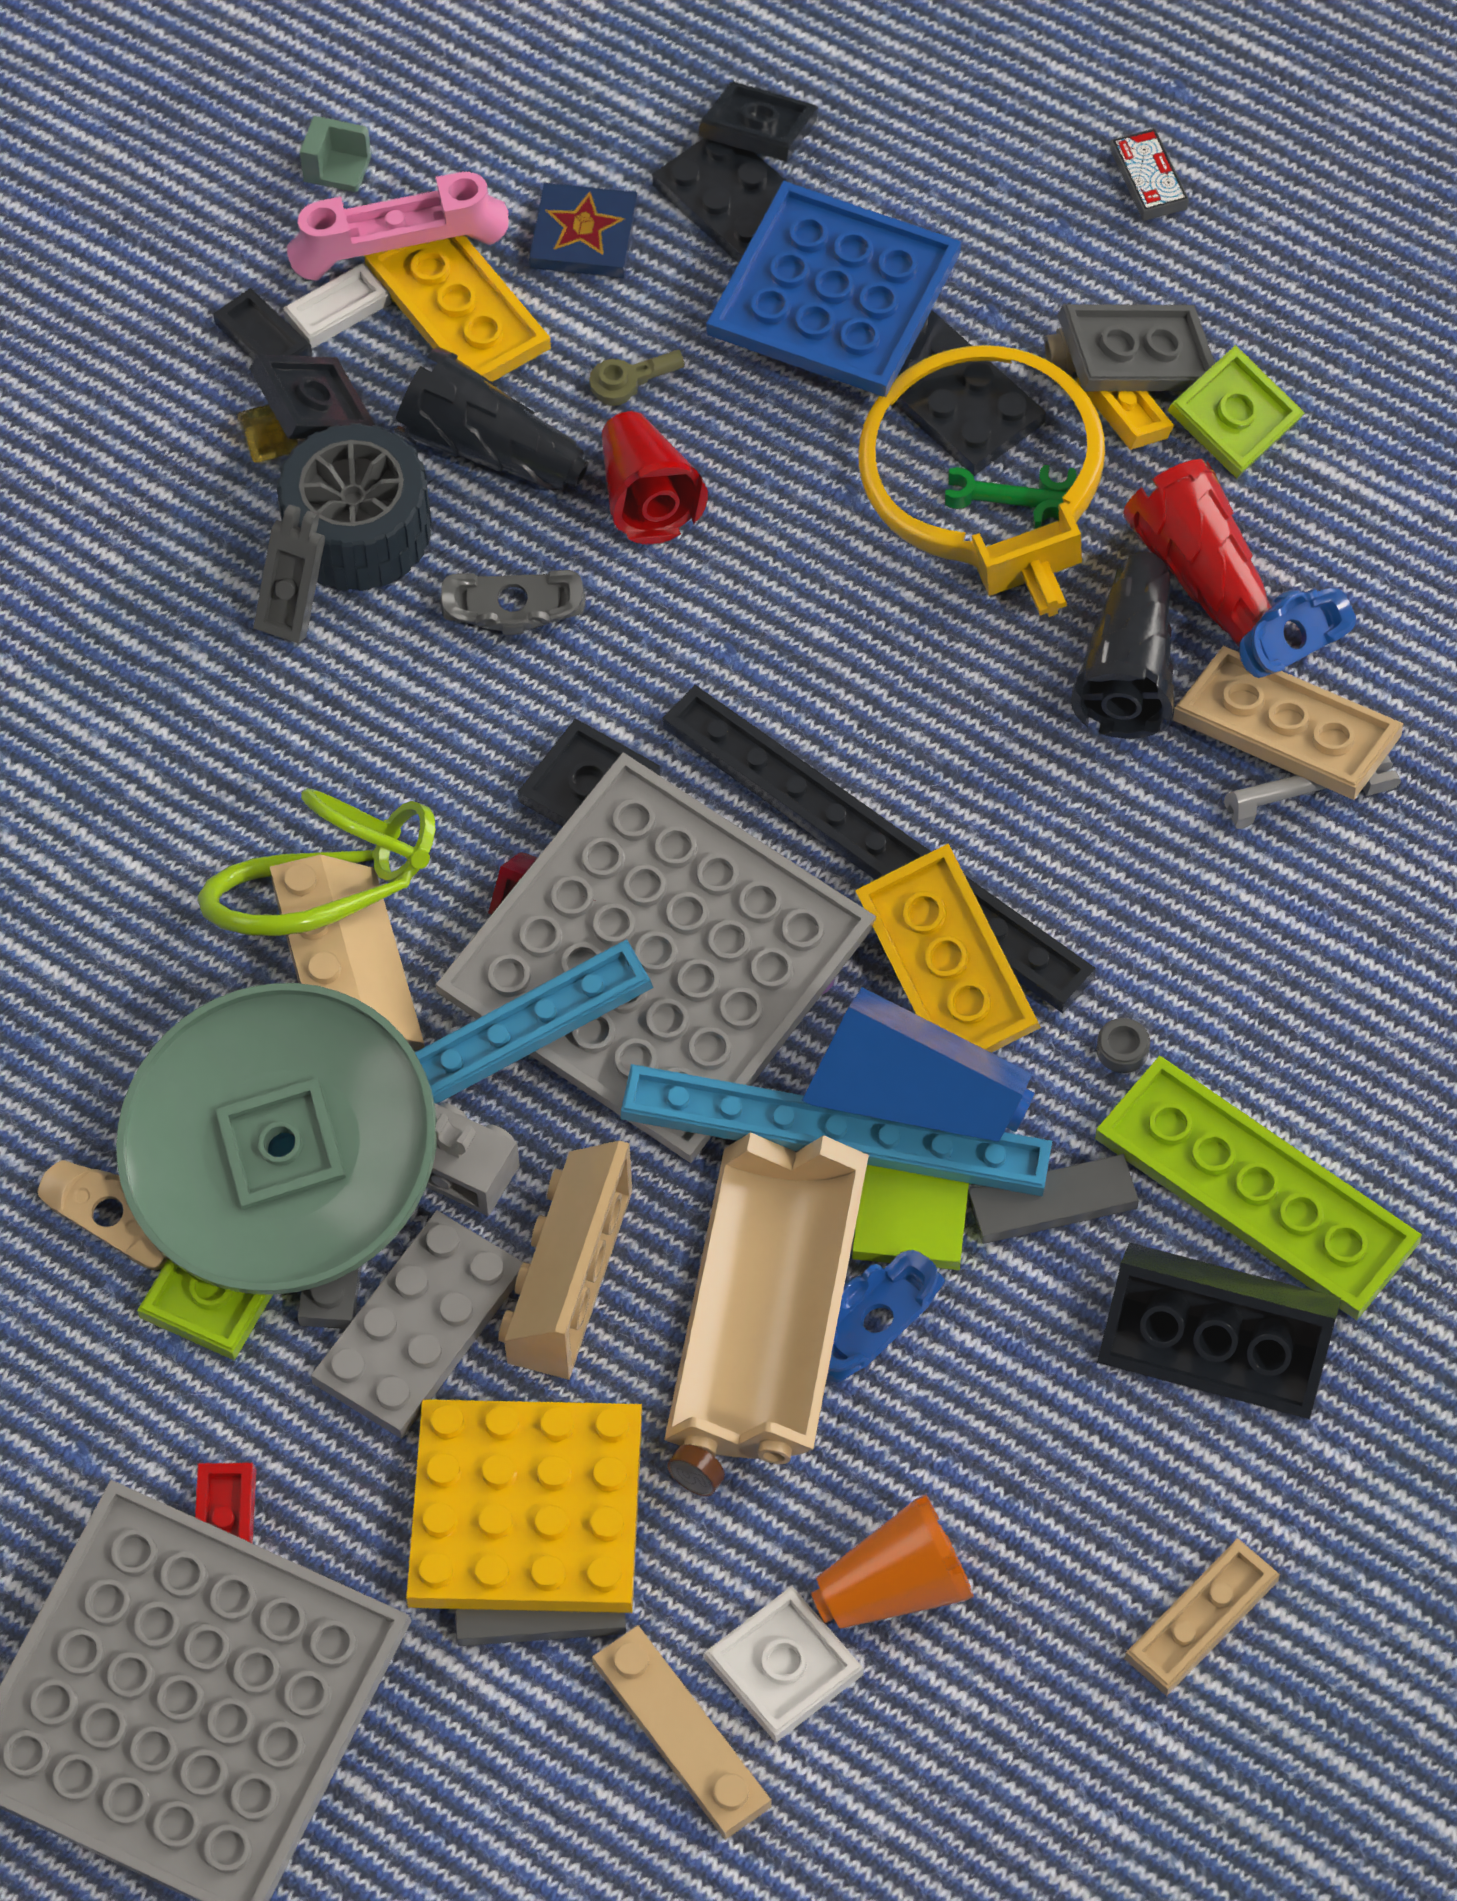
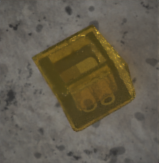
M269 404L236 414L249 455L255 463L291 454L292 449L298 444L297 439H288Z

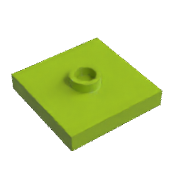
M1236 345L1182 393L1167 410L1236 479L1305 414Z

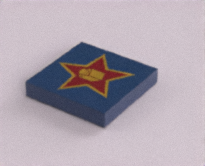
M544 182L529 255L530 268L624 278L638 206V192Z

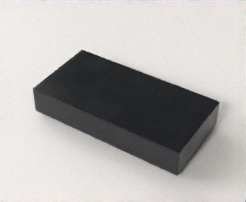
M251 288L213 313L215 325L253 361L257 355L313 356L311 345Z

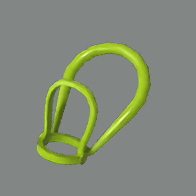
M306 788L301 792V799L311 810L340 829L375 844V849L373 851L279 854L253 858L229 866L209 878L200 891L197 901L202 915L206 920L223 930L249 936H283L309 932L333 924L409 886L412 877L417 874L419 869H423L429 864V852L433 845L436 830L435 816L430 808L410 801L397 808L388 819L381 821L332 796ZM418 814L420 818V831L416 845L413 847L397 840L401 834L402 825L410 817ZM390 851L407 858V861L399 869L392 872L389 867ZM320 854L353 863L374 860V869L378 877L390 882L306 911L281 915L242 913L230 910L219 902L222 894L234 886L257 878L271 877V866Z

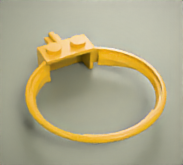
M990 345L955 348L937 353L909 367L897 376L886 397L879 396L876 399L862 428L858 450L859 471L865 493L872 507L894 533L914 547L931 555L975 566L989 596L1026 583L1040 616L1046 613L1049 617L1058 614V609L1066 607L1067 602L1054 573L1082 563L1081 533L1076 523L1094 498L1104 468V433L1098 413L1082 387L1058 366L1037 355L1015 348ZM1012 360L1036 368L1048 375L1068 393L1077 406L1084 422L1087 435V452L1079 476L1064 495V503L1058 505L1059 521L986 547L980 533L972 535V541H965L966 532L948 530L924 523L900 509L887 494L881 482L876 464V439L880 423L889 405L892 406L910 386L921 378L939 369L958 363L970 361L1012 363Z

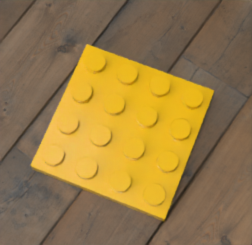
M423 1399L406 1596L408 1608L633 1613L642 1404Z

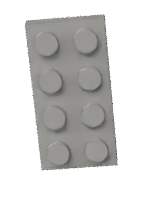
M436 1210L311 1374L313 1385L402 1439L421 1414L422 1400H431L513 1291L523 1261Z

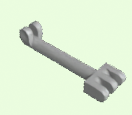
M1388 755L1364 786L1363 790L1366 796L1392 790L1401 783V779L1396 771H1388L1393 766ZM1295 775L1232 791L1226 794L1223 802L1227 811L1233 812L1232 821L1235 827L1243 829L1254 822L1257 806L1327 788Z

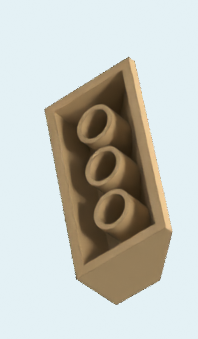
M321 854L270 867L280 915L306 911L380 886L373 867ZM384 899L333 924L309 932L286 935L298 983L329 988L358 999L389 1020L404 1036L414 1051L425 1047Z
M614 1141L569 1151L563 1170H554L547 1193V1199L552 1201L547 1217L539 1215L533 1229L531 1246L536 1247L531 1264L523 1262L520 1267L515 1285V1293L520 1296L515 1311L506 1310L499 1330L498 1339L500 1342L505 1343L508 1364L570 1380L632 1194L630 1143Z

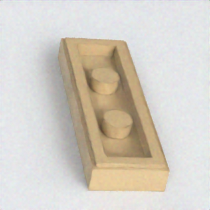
M1237 1538L1128 1649L1125 1654V1660L1162 1693L1168 1696L1278 1582L1280 1574Z

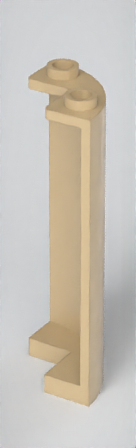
M751 1132L724 1148L664 1440L677 1445H696L708 1451L714 1457L715 1455L754 1458L773 1464H786L790 1462L791 1456L813 1450L867 1168L868 1154L824 1135L797 1152Z

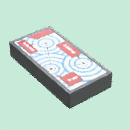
M1156 128L1111 139L1110 151L1143 221L1188 209L1189 198Z

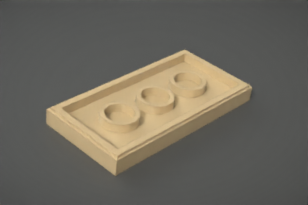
M1226 646L1219 650L1176 705L1173 718L1174 721L1353 800H1355L1400 739L1403 729V723L1286 672L1279 671L1261 678L1254 677L1243 666L1240 653Z

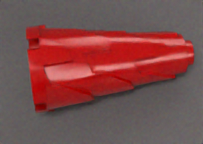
M1203 459L1189 460L1171 467L1152 478L1157 488L1149 497L1141 487L1125 505L1123 516L1147 548L1165 562L1189 597L1200 603L1207 614L1240 647L1242 638L1255 627L1271 605L1267 599L1262 579L1251 561L1253 554L1232 517L1234 512L1214 470L1208 461L1205 464Z

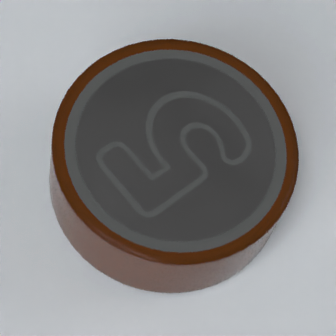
M680 1445L667 1463L672 1477L685 1489L700 1496H712L725 1478L720 1462L708 1451L696 1445Z

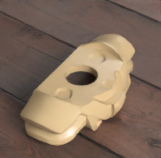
M66 1160L57 1162L44 1173L39 1184L38 1196L55 1213L77 1224L125 1254L135 1263L150 1270H160L163 1268L168 1258L148 1239L135 1220L127 1204L119 1175L99 1169H90ZM115 1199L121 1202L123 1206V1215L120 1221L110 1227L96 1224L93 1217L96 1206L103 1200Z

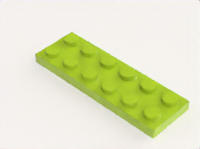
M1160 1055L1096 1129L1095 1139L1117 1155L1124 1154L1125 1160L1313 1291L1340 1297L1339 1309L1355 1320L1360 1318L1420 1243L1422 1234Z

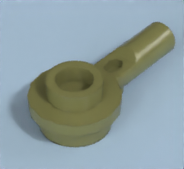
M679 349L633 365L619 359L604 360L592 369L589 377L590 388L602 403L610 406L621 405L638 393L639 385L647 383L649 379L684 368L685 363Z

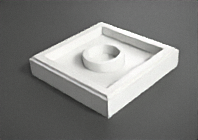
M793 1586L789 1587L704 1652L707 1663L775 1743L863 1676L864 1670Z

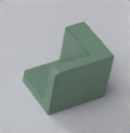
M313 116L299 151L303 181L357 192L372 157L368 128L353 123Z

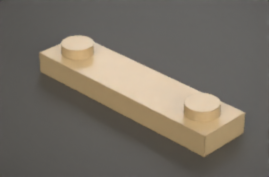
M639 1625L592 1656L594 1667L725 1840L771 1808L770 1797Z

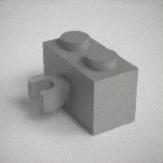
M435 1103L437 1144L432 1172L426 1187L489 1217L520 1166L517 1141L507 1131L496 1125L489 1124L485 1127L468 1119L465 1113L449 1103H440L438 1105Z

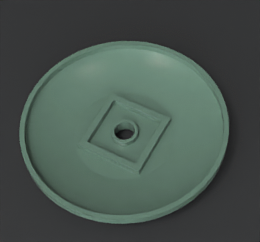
M273 983L236 990L202 1005L181 1019L162 1036L139 1066L129 1085L118 1122L116 1152L120 1183L127 1204L148 1239L171 1262L195 1278L220 1288L249 1294L276 1295L319 1287L347 1275L375 1257L394 1239L415 1211L426 1189L436 1153L437 1135L435 1130L437 1117L433 1093L419 1059L404 1036L389 1020L358 999L329 988L301 983ZM281 1133L293 1135L295 1137V1145L289 1154L282 1157H274L268 1153V1145L273 1137Z

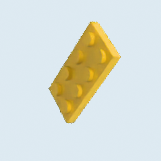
M465 235L364 255L365 265L390 293L391 299L433 349L441 347L458 355V360L491 382L551 349L550 336Z
M949 843L855 890L863 908L876 916L872 926L916 1015L991 1053L1041 1028Z

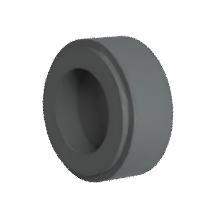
M1117 1018L1107 1022L1101 1028L1098 1034L1096 1051L1100 1062L1106 1068L1118 1073H1129L1138 1070L1147 1061L1150 1037L1145 1027L1139 1022L1129 1018Z

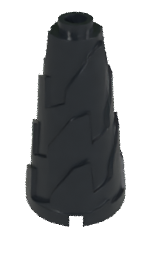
M441 347L434 348L427 355V358L437 362L432 372L421 366L418 368L405 392L395 421L404 426L398 425L394 428V433L415 445L418 442L455 457L459 455L499 472L504 470L549 490L564 491L568 485L574 488L578 487L587 471L589 462L583 459L584 451L576 446L574 439L536 417L534 411L496 388L498 385L458 360V355Z
M1139 551L1131 554L1124 561L1123 566L1117 569L1113 586L1090 638L1083 666L1073 685L1071 705L1076 717L1087 728L1089 717L1099 722V734L1105 736L1137 739L1154 735L1160 732L1161 721L1166 719L1167 725L1169 724L1173 713V662L1170 656L1172 628L1168 621L1171 575L1167 571L1168 567L1165 562L1153 552Z

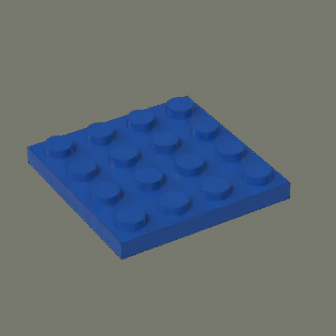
M783 181L706 323V333L708 336L886 397L961 253V241Z

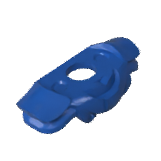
M1313 588L1307 592L1290 590L1281 593L1275 598L1274 605L1264 613L1255 627L1242 638L1240 642L1241 662L1251 675L1261 678L1282 671L1292 663L1342 638L1356 625V615L1346 594L1337 588H1327L1318 592L1316 588ZM1287 621L1295 623L1301 632L1302 641L1298 649L1289 646L1285 640L1284 626Z
M907 1250L897 1255L887 1267L882 1268L878 1264H873L862 1275L851 1278L844 1284L827 1380L839 1383L855 1372L867 1367L929 1307L931 1301L945 1283V1278L938 1272L936 1265L928 1257L918 1251ZM877 1308L890 1310L893 1313V1321L886 1330L874 1333L864 1328V1319L869 1312Z

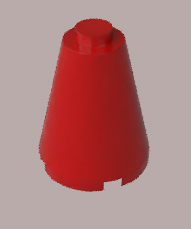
M635 411L622 412L608 420L602 430V445L610 513L614 525L618 530L625 533L629 540L639 544L663 543L681 535L679 528L690 519L695 524L707 506L708 490L702 476L641 413Z

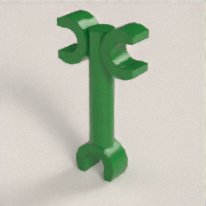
M1043 465L1039 474V488L975 481L970 471L954 467L949 469L948 485L960 486L964 489L957 491L946 489L945 506L952 509H961L970 505L973 500L1033 507L1035 508L1032 525L1034 530L1042 527V522L1045 519L1054 518L1059 521L1058 505L1064 503L1063 497L1074 484L1077 473L1075 468H1069L1067 479L1057 483L1049 478L1050 465Z

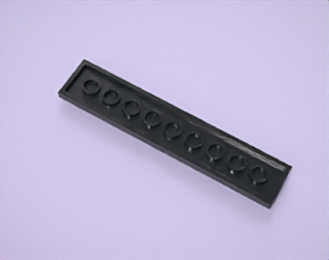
M702 138L652 173V186L738 264L783 181L788 182L756 153ZM931 310L898 376L909 367L937 353L972 345ZM990 361L958 363L932 372L910 386L894 403L896 407L958 463L970 471L973 476L1042 426L1046 420V411Z

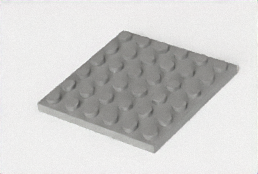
M623 752L435 985L438 994L475 1019H478L627 939L649 976L653 988L529 1054L621 1116V1108L631 1064L751 1086L871 932L876 916ZM629 1121L690 1163H692L712 1137Z
M110 1480L0 1684V1809L194 1901H270L412 1620L408 1614L125 1485Z

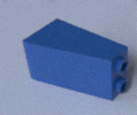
M861 987L849 1005L802 1101L812 1106L999 1142L1006 1128L1014 1132L1017 1131L1035 1093L1026 1088L1032 1073Z

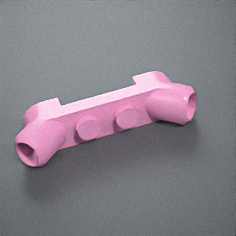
M458 172L436 177L437 191L344 209L341 197L311 203L301 210L298 216L300 233L287 246L288 260L296 274L308 280L318 281L337 261L461 235H466L484 244L492 245L500 240L508 229V210L503 201L488 195V188L484 178L471 172Z

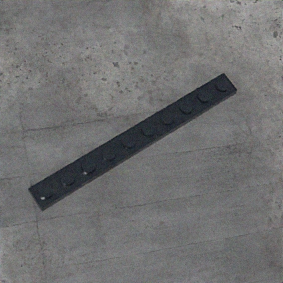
M694 685L662 717L663 729L876 880L931 852L697 685ZM965 876L1018 982L1063 1014L1095 979L1096 968Z

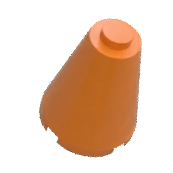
M926 1494L908 1504L816 1577L819 1589L811 1592V1596L824 1623L834 1619L838 1627L842 1629L960 1603L974 1597L948 1535L945 1534L942 1526L938 1524L937 1520H939V1517Z

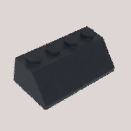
M1129 1242L1120 1264L1097 1363L1310 1419L1341 1298Z

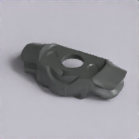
M572 570L549 571L548 574L476 576L473 573L451 574L442 582L440 598L441 612L444 619L473 624L490 630L503 631V634L506 635L524 634L525 630L539 628L552 622L581 615L586 603L583 581L580 575ZM518 587L526 593L528 600L521 610L510 612L499 605L498 598L500 593L506 588Z

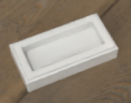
M363 262L283 307L284 318L314 348L390 305L391 299L390 293Z

